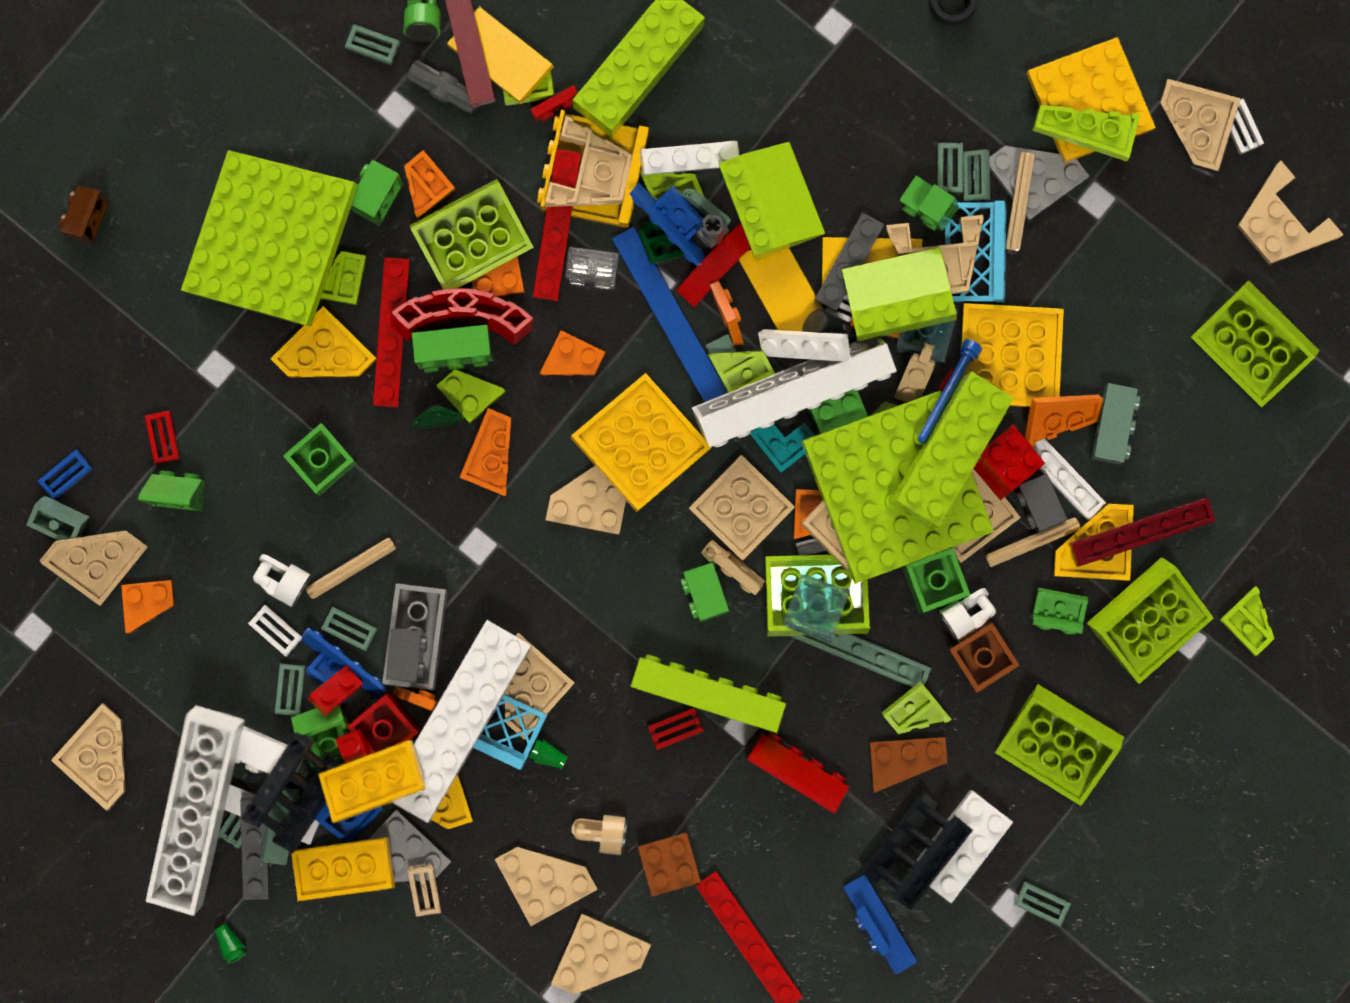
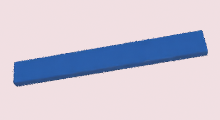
M632 227L612 238L702 400L707 402L727 394V390L655 264L650 265L635 228Z

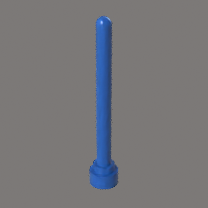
M969 339L963 342L960 348L961 358L918 436L919 443L925 444L928 441L969 363L979 357L982 347L977 342Z

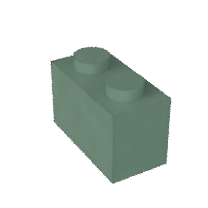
M43 496L35 503L26 525L56 540H65L81 537L90 517Z

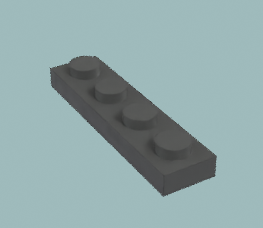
M864 213L861 214L814 301L837 312L847 294L842 269L863 265L884 226L883 223Z
M241 798V817L253 798ZM241 820L243 900L269 899V863L260 862L266 826L262 824L258 829Z

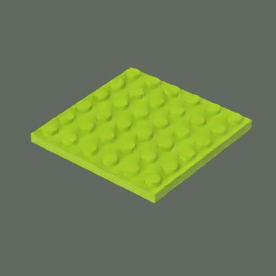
M228 150L181 290L185 293L311 327L358 184L353 181Z
M941 390L801 441L854 584L994 532L972 472L938 528L929 529L889 503L923 445L918 442V436L942 393Z

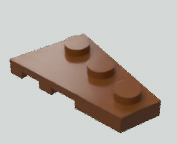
M946 737L869 742L873 793L947 763Z

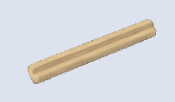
M1020 153L1006 241V249L1012 251H1019L1021 248L1035 159L1033 153Z
M1076 518L1059 523L987 554V563L990 567L998 565L1078 531L1080 524Z
M386 538L307 586L306 591L310 598L315 599L396 549L395 544L390 538Z

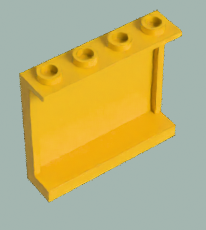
M561 110L560 117L555 116L553 131H556L555 141L550 140L548 155H551L550 164H545L542 178L546 179L545 187L540 188L537 202L541 203V210L547 211V207L544 204L548 186L552 180L556 149L578 152L583 155L584 146L560 140L564 118L569 116L574 119L573 122L583 128L584 126L589 128L597 137L604 141L605 139L632 155L622 203L573 206L572 217L629 228L634 206L629 193L639 183L642 169L640 150L646 149L649 128L639 126L637 129L622 125L613 138H611L587 118L569 115L565 113V110Z

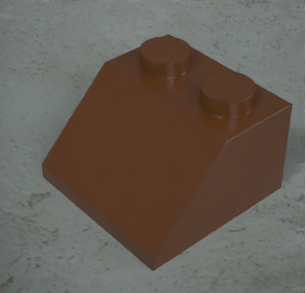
M77 186L76 190L72 191L68 198L69 208L67 213L63 214L60 219L59 228L61 229L59 232L68 238L93 246L110 200L99 190Z

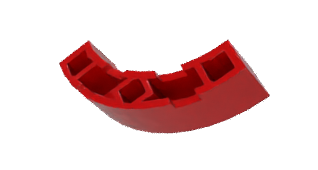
M460 288L433 291L432 294L420 298L415 297L391 312V325L407 341L412 339V333L423 332L440 325L452 323L476 326L487 325L489 330L501 335L512 345H515L532 330L533 318L514 303L494 297V294Z

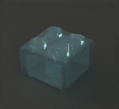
M956 310V319H958V310ZM957 320L901 332L897 342V351L914 355V353L920 355L925 343L935 346L930 359L946 363Z
M801 574L783 627L832 643L850 590Z

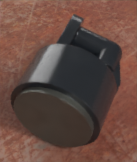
M816 309L811 312L802 327V332L847 334L849 344L853 340H857L854 328L844 324L840 317L823 309Z

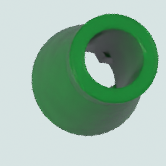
M536 739L528 755L529 758L533 759L534 763L556 767L560 770L567 760L566 755L562 754L544 739L542 741Z
M228 924L222 925L214 931L223 960L226 959L228 964L234 963L246 955L244 951L246 947L231 931Z

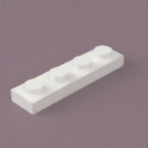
M738 141L640 150L642 175L718 169L719 163L739 156Z
M763 329L758 333L761 350L768 357L846 362L851 358L847 334Z

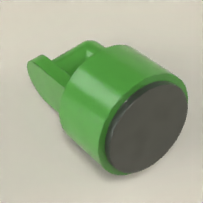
M408 0L407 8L404 10L403 32L409 39L416 42H430L439 37L441 33V12L438 9L437 0Z

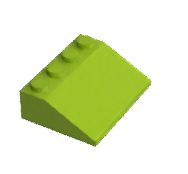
M790 142L745 153L719 163L721 174L755 261L825 234Z
M497 179L409 225L443 290L457 289L534 248Z
M940 247L842 269L858 342L957 320Z
M1249 280L1191 336L1261 407L1307 366L1320 351Z
M832 555L765 557L767 637L868 634L870 629L868 579L854 584L851 574Z
M1161 557L1089 620L1087 624L1131 677L1140 684L1214 618L1176 566Z
M1037 684L995 753L1082 806L1121 750L1124 737Z

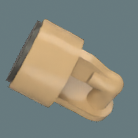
M604 815L603 821L577 819L572 824V833L578 840L600 842V853L621 855L625 849L628 820H625V817Z

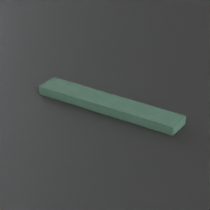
M851 634L790 636L912 688L920 681L925 686L932 669Z

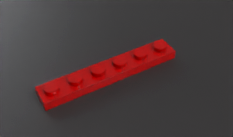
M556 149L551 182L575 188L582 154ZM573 206L547 207L533 297L558 301Z
M384 258L373 406L399 408L404 337L391 325V312L407 302L410 259Z
M717 871L696 884L695 886L776 1003H796L803 998Z

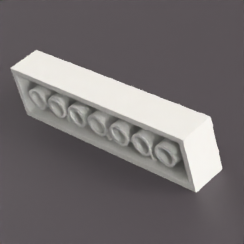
M881 337L861 342L855 341L849 344L851 358L846 362L810 359L692 407L701 434L709 447H720L728 443V440L736 436L741 438L749 435L753 429L770 427L775 423V420L783 417L784 419L792 418L800 410L805 408L814 409L820 406L822 401L841 398L845 395L844 392L852 389H863L868 386L869 382L876 379L877 381L885 380L891 376V373L896 372L887 344Z
M488 620L485 622L414 744L427 789L393 803L425 822H431L474 745L532 648L530 644Z
M195 706L187 714L146 902L193 916L203 905L244 719Z

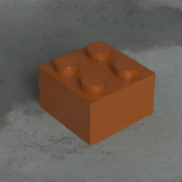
M992 622L986 623L980 630L948 648L976 693L1020 666Z
M687 832L638 846L652 896L701 882Z

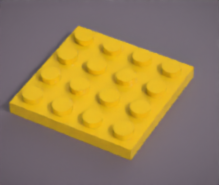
M1118 37L1026 72L1039 106L1070 107L1073 110L1079 111L1092 109L1095 112L1101 113L1113 111L1120 112L1122 115L1140 114L1135 137L1156 128ZM1053 138L1063 163L1096 152Z
M964 303L961 346L966 339L980 344L982 351L977 359L969 363L963 375L971 371L1013 397L1014 399L1010 406L1030 407L1032 398L1060 397L1064 309Z
M646 373L570 437L636 512L642 509L712 448L709 447L702 435Z

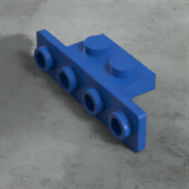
M638 183L629 193L633 202L646 211L652 223L660 226L666 233L668 240L676 244L683 251L688 261L698 266L707 255L691 237L702 227V220L704 218L674 186L656 201Z
M310 628L304 631L301 641L319 654L306 669L305 673L322 685L347 665L363 682L362 688L377 700L384 696L387 688L379 678L369 675L364 671L361 664L347 658L339 647L332 646L325 641L323 635L318 631H312Z
M862 875L845 885L844 890L855 906L858 915L854 919L862 931L866 929L871 938L867 940L875 953L879 951L882 956H885L895 974L915 964L916 958L866 875Z

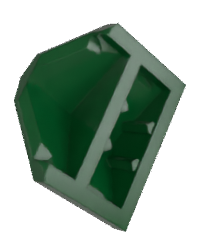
M651 220L644 222L638 235L650 265L666 264L684 256L683 251L676 244L668 240L666 233L660 226H656Z
M437 404L412 420V425L415 429L465 423V418L461 413Z

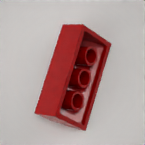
M771 732L767 736L762 733L747 760L835 813L849 788L845 784L847 779L836 772H833L832 776L823 771L825 766L813 758L808 762L802 758L804 753L791 745L789 749L780 744L782 739Z

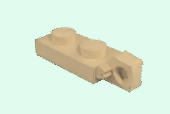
M925 343L920 355L912 354L894 398L907 403L922 397L935 366V361L930 359L935 346Z
M713 540L701 552L709 562H715L721 566L720 569L725 575L734 577L740 582V587L748 593L756 595L766 584L764 579L729 550L726 552Z

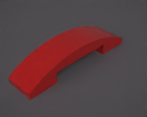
M741 223L708 254L676 290L692 307L695 308L711 291L710 284L719 281L746 252L751 250Z

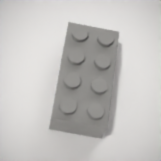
M396 583L382 684L435 691L448 598L447 590ZM391 628L424 632L423 637H427L426 652L421 654V662H425L424 677H419V683L386 679Z

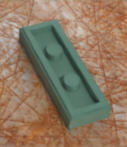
M285 788L282 793L295 803L298 801V789ZM276 802L268 815L282 825L290 811ZM266 826L260 862L286 865L289 851L272 842L276 833Z

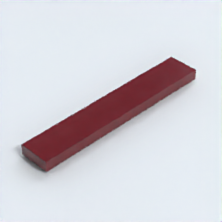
M445 0L471 107L474 108L496 102L472 0Z
M1206 497L1071 542L1069 547L1076 567H1080L1214 522L1215 518L1209 499Z

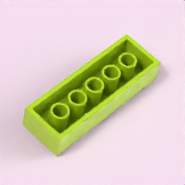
M655 0L575 96L573 108L613 138L704 27L705 17L683 0Z
M972 371L963 375L928 441L922 445L889 503L929 529L938 528L1014 398Z
M646 655L645 659H639L631 684L632 688L777 733L786 703L781 702L782 697L767 693L766 697L757 694L758 689L743 685L742 689L732 687L733 681L720 677L718 682L708 679L709 674L698 670L691 674L684 671L685 666L673 662L670 663V666L660 664V658Z

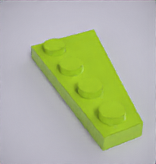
M1040 105L1032 131L1127 161L1130 158L1140 114L1122 115L1120 112L1113 111L1101 113L1095 112L1092 109L1079 111L1073 110L1070 107Z

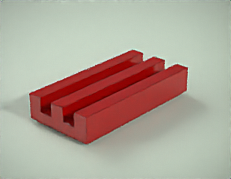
M171 411L146 415L145 420L154 464L159 465L180 460ZM163 417H165L173 454L171 456H169L162 421ZM153 419H156L162 451L164 457L161 458L159 457L152 422Z
M695 708L648 726L657 750L703 732ZM692 714V720L660 733H655L654 729ZM696 724L697 729L659 743L658 738Z

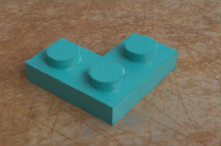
M805 422L786 437L782 435L774 424L767 428L758 427L750 433V436L780 473L805 455L801 441L815 436Z

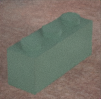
M1110 383L1105 385L1091 459L1119 465L1124 463L1125 459H1129L1131 445H1128L1129 435L1134 434L1136 421L1132 420L1133 412L1138 410L1140 404V396H1137L1138 389Z

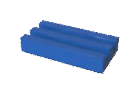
M75 450L37 482L51 499L57 500L91 472L93 468L82 457L81 453ZM77 458L79 460L49 486L46 484L74 459ZM83 465L84 468L57 491H52Z

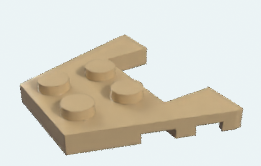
M565 116L560 140L584 146L576 186L571 188L550 182L544 206L621 204L632 155L606 139L604 141L597 137L589 128L585 126L583 128L576 124L571 117Z
M1282 161L1276 164L1237 226L1268 264L1318 247L1332 240L1334 241L1343 235L1330 218L1325 220L1311 233H1308L1279 199L1276 193L1295 178Z
M983 215L960 218L963 243L912 248L909 223L886 225V232L898 256L940 247L951 293L959 294L969 291Z

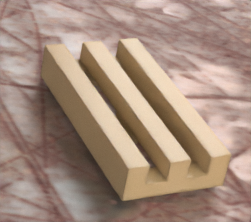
M428 863L427 866L421 864L414 868L413 866H408L407 871L416 916L441 913L442 908L433 863ZM425 872L429 874L435 908H431ZM418 873L425 909H421L415 874Z

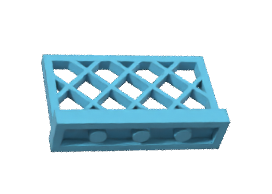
M1006 202L958 203V209H962L968 216H973L980 209H990V218L982 225L980 233L984 231L990 237V243L983 249L977 246L979 253L975 256V262L983 255L990 263L989 268L983 274L973 267V271L979 278L969 286L967 293H962L960 296H952L953 302L1005 303ZM952 219L945 227V245L951 244V237L957 231L961 233L960 224L957 225ZM989 224H990V232L986 229V227H987ZM989 248L990 257L985 253ZM988 273H989V281L985 278V276H986ZM983 279L989 285V296H978L972 289ZM969 292H971L974 296H966V295H967Z
M504 695L502 698L504 701H501L499 705L507 702L513 704L517 715L503 720L498 705L496 710L500 721L486 725L484 730L487 736L481 734L473 748L522 770L547 715ZM518 707L526 710V712L520 714ZM532 713L540 717L535 728L525 729L521 716ZM518 718L523 732L509 737L504 722ZM502 724L506 738L498 741L491 739L488 728ZM534 731L529 740L527 733ZM524 734L527 747L524 753L514 750L510 739ZM508 741L509 747L501 742Z

